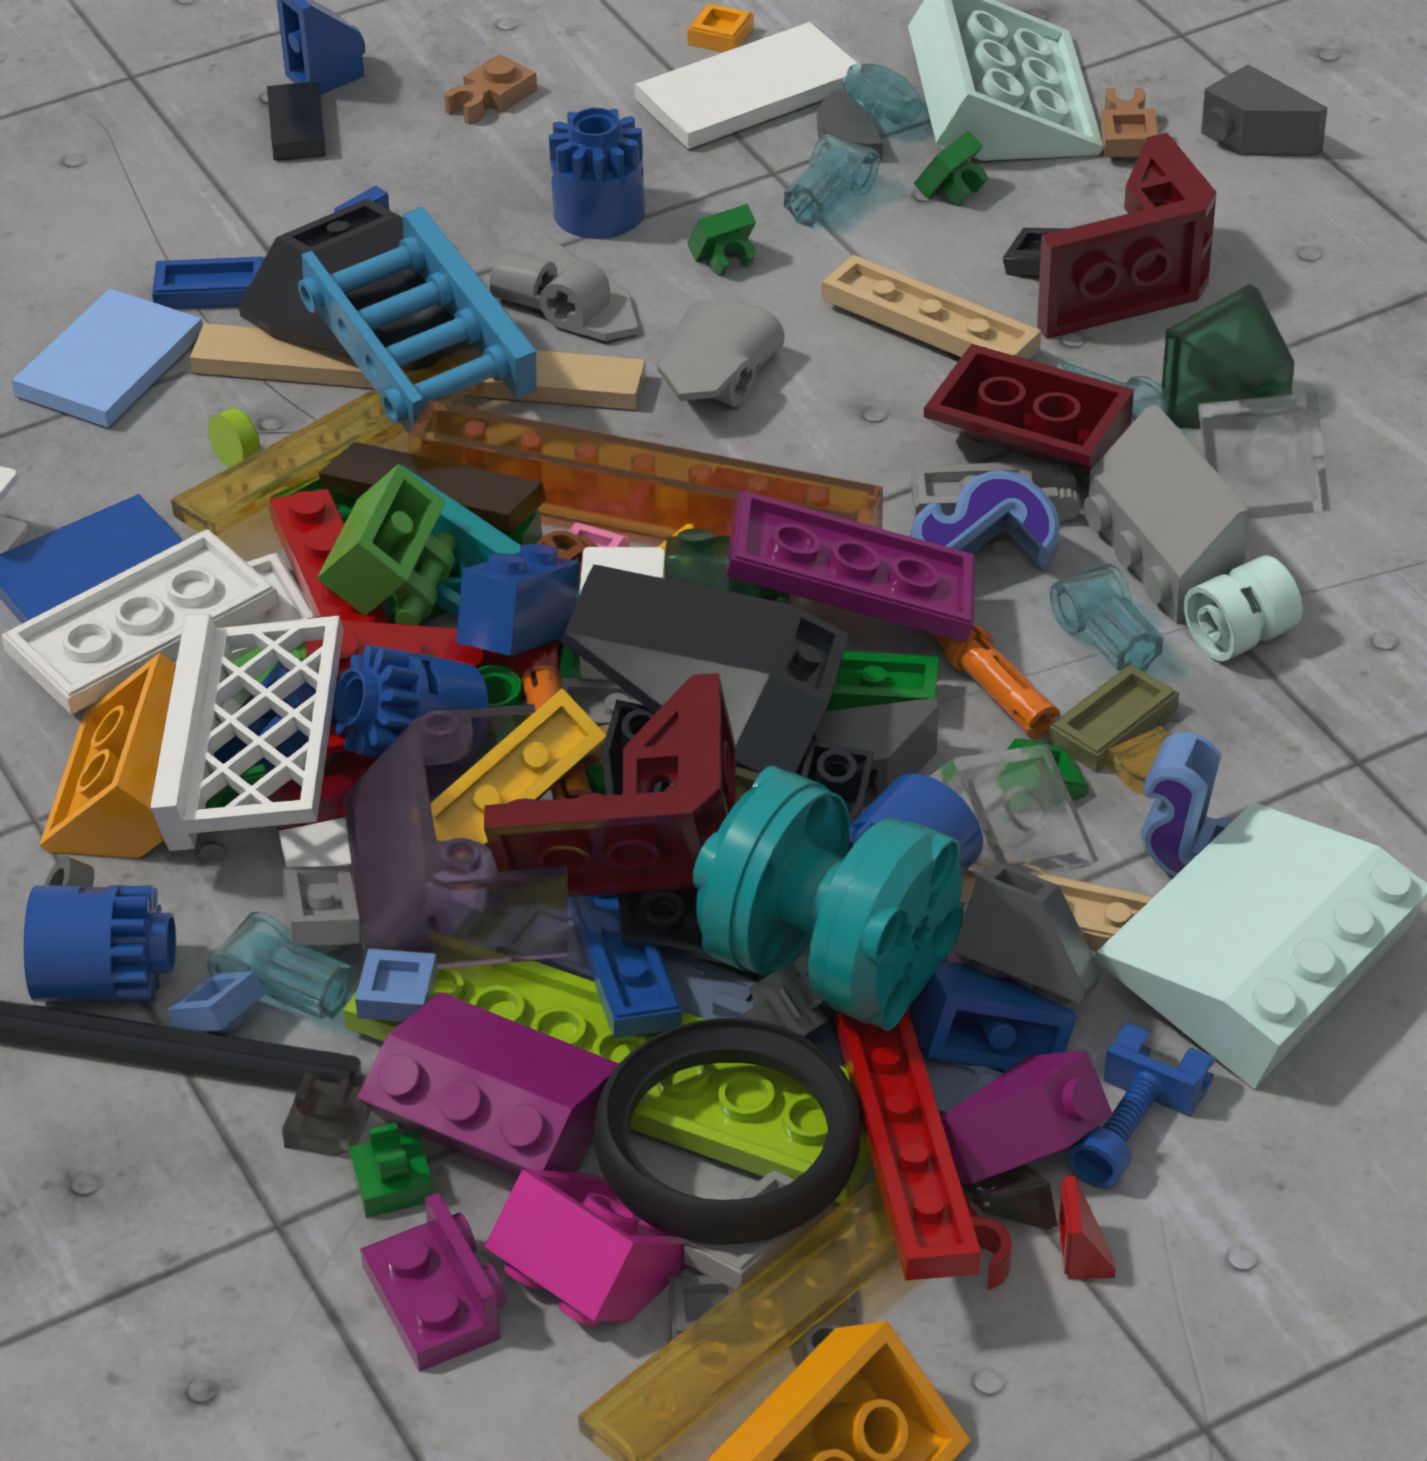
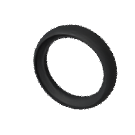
M716 1018L683 1024L666 1030L641 1044L629 1053L610 1075L599 1098L594 1121V1142L601 1171L614 1194L633 1214L653 1227L673 1236L695 1242L721 1245L745 1244L771 1239L788 1233L817 1217L831 1205L846 1186L857 1162L862 1133L861 1116L856 1095L847 1076L829 1054L809 1039L794 1031L763 1021L740 1018ZM746 1063L775 1069L804 1086L822 1108L828 1132L825 1144L815 1162L801 1176L786 1186L751 1198L707 1199L692 1196L667 1186L652 1176L642 1166L635 1156L628 1139V1128L632 1114L638 1103L651 1088L674 1073L706 1064Z

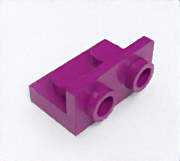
M439 1192L424 1198L427 1223L360 1248L362 1267L419 1372L501 1339L498 1308L506 1305L505 1292L495 1268L491 1264L481 1267L474 1255L476 1253V1243L467 1219L461 1212L452 1215Z

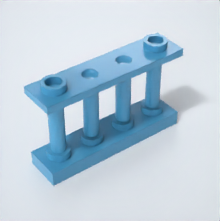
M423 206L403 214L404 239L399 241V247L331 275L311 250L301 254L303 280L298 282L301 299L308 311L311 313L318 312L380 395L382 406L389 420L395 425L400 423L414 442L425 438L423 406L487 379L502 380L516 399L537 391L535 348ZM407 268L412 272L418 271L426 281V283L358 311L345 295V293ZM434 304L439 308L446 307L454 318L451 321L386 348L372 331ZM463 340L467 344L473 343L483 355L415 385L410 382L400 368L403 365Z

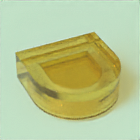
M1159 726L1108 749L1107 766L1129 788L1144 794L1143 786L1162 742L1170 735Z

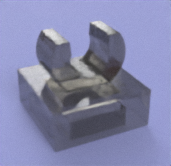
M306 1072L282 1128L284 1148L350 1160L348 1147L358 1145L372 1111L357 1098L361 1087H355L349 1079L343 1078L340 1079L339 1084L316 1080L314 1073Z

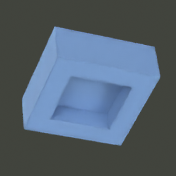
M368 948L355 997L357 1018L403 1022L432 999L438 975L436 954Z
M255 971L210 974L166 1011L177 1028L202 1032L208 1031V1033L222 1035L240 1026L247 1018L245 1011L266 995V992Z

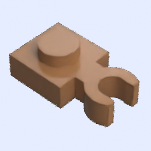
M499 54L464 75V85L453 87L445 93V110L447 114L451 115L457 110L464 108L465 123L469 125L480 121L485 115V110L490 107L503 112L537 91L536 72Z
M1108 88L1105 97V109H1101L1100 124L1104 157H1119L1127 160L1137 159L1147 137L1158 135L1154 108L1145 109L1146 93L1142 88H1135V97L1130 100L1117 98L1115 89Z

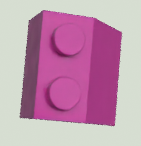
M522 1169L484 1245L489 1251L507 1262L504 1271L511 1278L531 1288L543 1289L544 1287L561 1299L558 1307L564 1314L582 1324L593 1327L598 1326L600 1321H631L669 1285L668 1277L678 1276L688 1267V1265L684 1264V1243L688 1240L661 1231L637 1217L617 1198L608 1182L596 1173Z

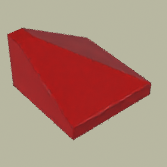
M1064 1176V1181H1061L1058 1214L1064 1275L1067 1274L1068 1280L1115 1278L1114 1258L1076 1176Z

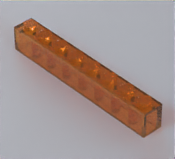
M429 400L408 435L410 454L542 482L546 501L536 511H540L543 517L555 520L578 522L611 531H620L664 541L669 539L683 526L691 523L697 530L699 547L726 553L725 538H730L734 506L739 491L744 490L883 529V487L432 400Z

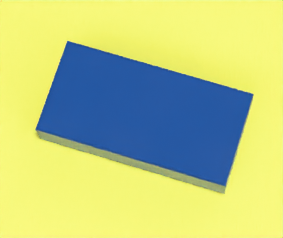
M265 257L156 261L152 292L153 302L172 309L239 307Z

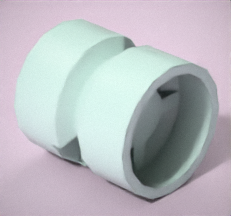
M1268 555L1256 557L1231 569L1228 575L1216 576L1189 589L1184 599L1186 623L1192 637L1202 651L1210 658L1220 662L1229 660L1256 647L1259 641L1263 642L1273 639L1297 627L1302 620V599L1295 579L1286 566L1276 558Z

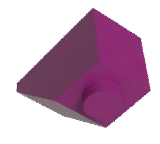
M1088 1051L1027 1056L940 1118L953 1160L963 1184H973L1069 1148L1110 1118L1113 1112Z

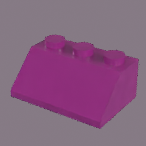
M439 992L387 1035L357 1098L388 1123L397 1122L398 1127L410 1132L417 1130L421 1137L519 1177L522 1169L577 1172L594 1136L596 1108L602 1090L619 1063Z

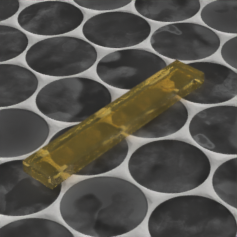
M449 355L438 360L437 363L430 367L420 368L416 371L408 370L404 374L415 385L466 362L453 355ZM480 382L423 406L424 420L483 388V383ZM373 389L172 498L171 504L174 517L198 532L209 529L217 536L269 507L270 499L289 496L320 479L319 472L353 442L379 446L406 430L400 423L395 425L389 420L382 406L380 395Z
M877 1177L579 1414V1431L613 1461H651L806 1334L812 1326L818 1324L896 1260L899 1256Z

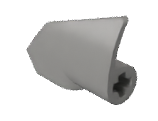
M542 235L539 238L530 256L506 249L497 257L490 275V291L494 297L541 310L553 325L599 340L609 341L638 335V324L629 292L608 279L604 271L597 264L588 260H580L548 235Z
M726 300L694 302L688 306L658 363V372L668 383L679 401L710 398L732 407H740L750 396L757 371L783 345L785 339L784 329L779 320L763 308Z

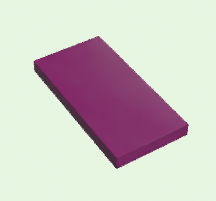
M739 491L733 511L726 577L967 643L974 624L975 555L748 491Z

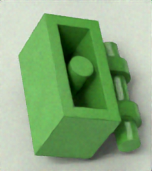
M398 464L357 499L317 579L364 616L391 594H395L399 606L395 615L396 623L418 626L422 618L428 617L431 614L438 600L436 591L438 583L448 578L455 564L453 552L457 546V541L454 536L447 532H438L435 536L431 535L446 501Z

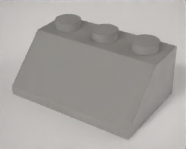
M1157 404L1146 407L1090 471L1089 496L1084 501V512L1090 527L1095 532H1100L1113 547L1119 562L1124 567H1129L1143 583L1151 601L1155 604H1160L1172 620L1178 624L1186 621L1184 599L1189 589L1216 576L1228 575L1231 569L1244 564L1250 509Z

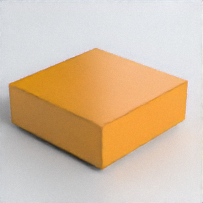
M709 3L687 29L688 45L719 52H726L740 47L754 30V14Z

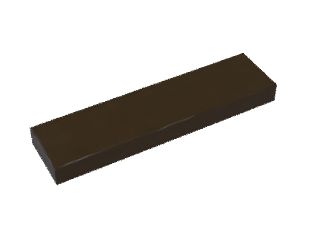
M353 442L319 472L323 490L328 489L329 492L360 498L395 466L400 464L497 530L510 533L546 501L543 483L539 481Z

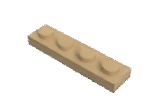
M854 254L822 281V300L960 357L963 356L971 344L1028 360L1041 347L1040 329Z

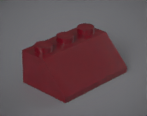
M971 344L925 405L923 417L947 432L970 438L976 442L1002 447L1031 458H1039L1056 464L1060 463L1061 465L1067 464L1068 467L1072 466L1073 469L1090 474L1092 468L1132 424L1134 389Z

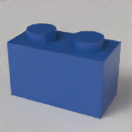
M525 544L521 546L518 553L490 554L488 562L464 568L456 643L512 656L561 639L577 602L581 562L557 557L558 549L551 546Z

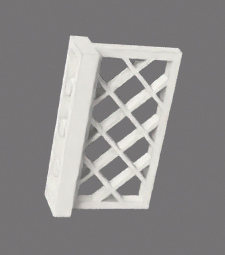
M210 613L185 615L150 807L169 851L195 849L197 833L317 822L344 632L339 616L216 628ZM323 640V646L302 662L290 653L303 642ZM259 647L262 649L259 654L240 668L230 661L232 649ZM277 662L290 670L268 688H265L255 680ZM305 682L316 689V693L296 709L283 701L284 698ZM243 688L255 696L253 700L233 715L222 709V704ZM270 709L283 718L261 736L256 735L247 728ZM300 730L309 737V742L287 758L275 749L292 734ZM235 736L248 745L225 764L214 757V752ZM263 757L276 766L252 786L239 777ZM290 779H293L302 786L300 800L272 802L267 798ZM227 785L240 794L225 807L205 809L206 801Z

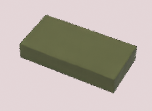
M1129 664L1049 725L1048 743L1064 747L1070 757L1094 772H1098L1178 709L1179 692L1134 665Z

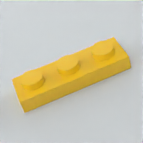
M562 688L416 815L414 822L458 869L466 865L489 844L484 831V805L506 804L521 798L538 801L603 744L607 735Z

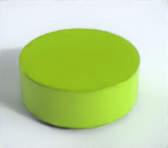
M229 408L213 415L209 419V440L215 454L223 464L230 469H238L256 461L260 451L259 436L253 422L243 411L237 408Z

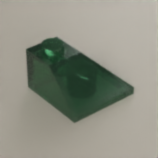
M1248 284L1166 329L1160 408L1178 428L1250 431L1271 418L1280 416L1285 410L1290 408L1293 395L1292 384L1295 361L1258 288Z

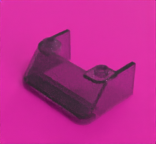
M534 704L457 711H430L412 721L346 792L344 796L345 827L352 882L360 918V945L364 961L368 948L436 954L438 969L568 957V874L566 866L497 872L492 852L485 845L467 838L436 841L430 803L536 711Z

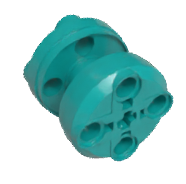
M773 765L766 767L759 774L752 788L730 810L718 832L713 833L707 839L696 859L693 883L695 888L698 889L696 911L702 934L703 950L713 958L740 970L768 976L788 962H794L811 941L808 975L810 987L815 997L829 1004L833 1010L862 1023L872 1024L883 1030L890 1031L900 1022L908 1006L916 999L930 980L939 962L947 957L955 945L964 914L963 908L960 905L962 873L958 861L959 843L956 839L915 821H903L898 818L889 817L872 825L848 852L850 817L843 798L829 791L821 783Z

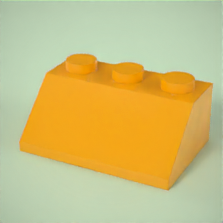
M158 653L84 712L39 844L47 852L139 859L159 843L163 842L166 844L150 809L176 664L162 653Z
M888 1321L835 1328L706 1461H953L971 1442V1439Z

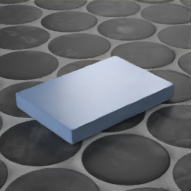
M109 288L12 379L14 395L108 428L197 341L203 327L202 318Z

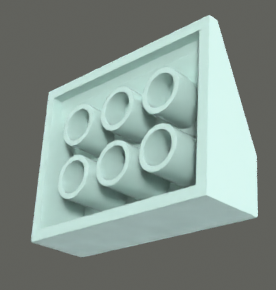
M924 0L909 23L908 29L937 144L945 149L969 131L983 146L974 157L981 161L1100 155L1103 150L1102 138L1069 30L995 0Z
M1252 802L1096 952L1094 959L1255 1090L1407 932L1427 899V883L1378 845Z

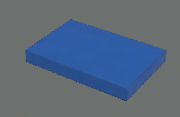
M137 494L1 553L0 599L23 624L182 542V539L143 497Z

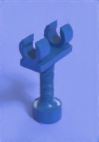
M1129 1022L1124 1024L1115 1042H1112L1107 1049L1104 1081L1127 1091L1113 1110V1115L1107 1119L1103 1127L1097 1126L1072 1145L1067 1155L1072 1171L1082 1181L1097 1188L1115 1186L1132 1159L1131 1151L1126 1142L1153 1101L1191 1116L1197 1108L1198 1100L1203 1099L1213 1081L1215 1074L1208 1072V1070L1217 1059L1216 1057L1190 1048L1185 1053L1178 1069L1149 1057L1151 1048L1144 1046V1044L1153 1034L1152 1031Z

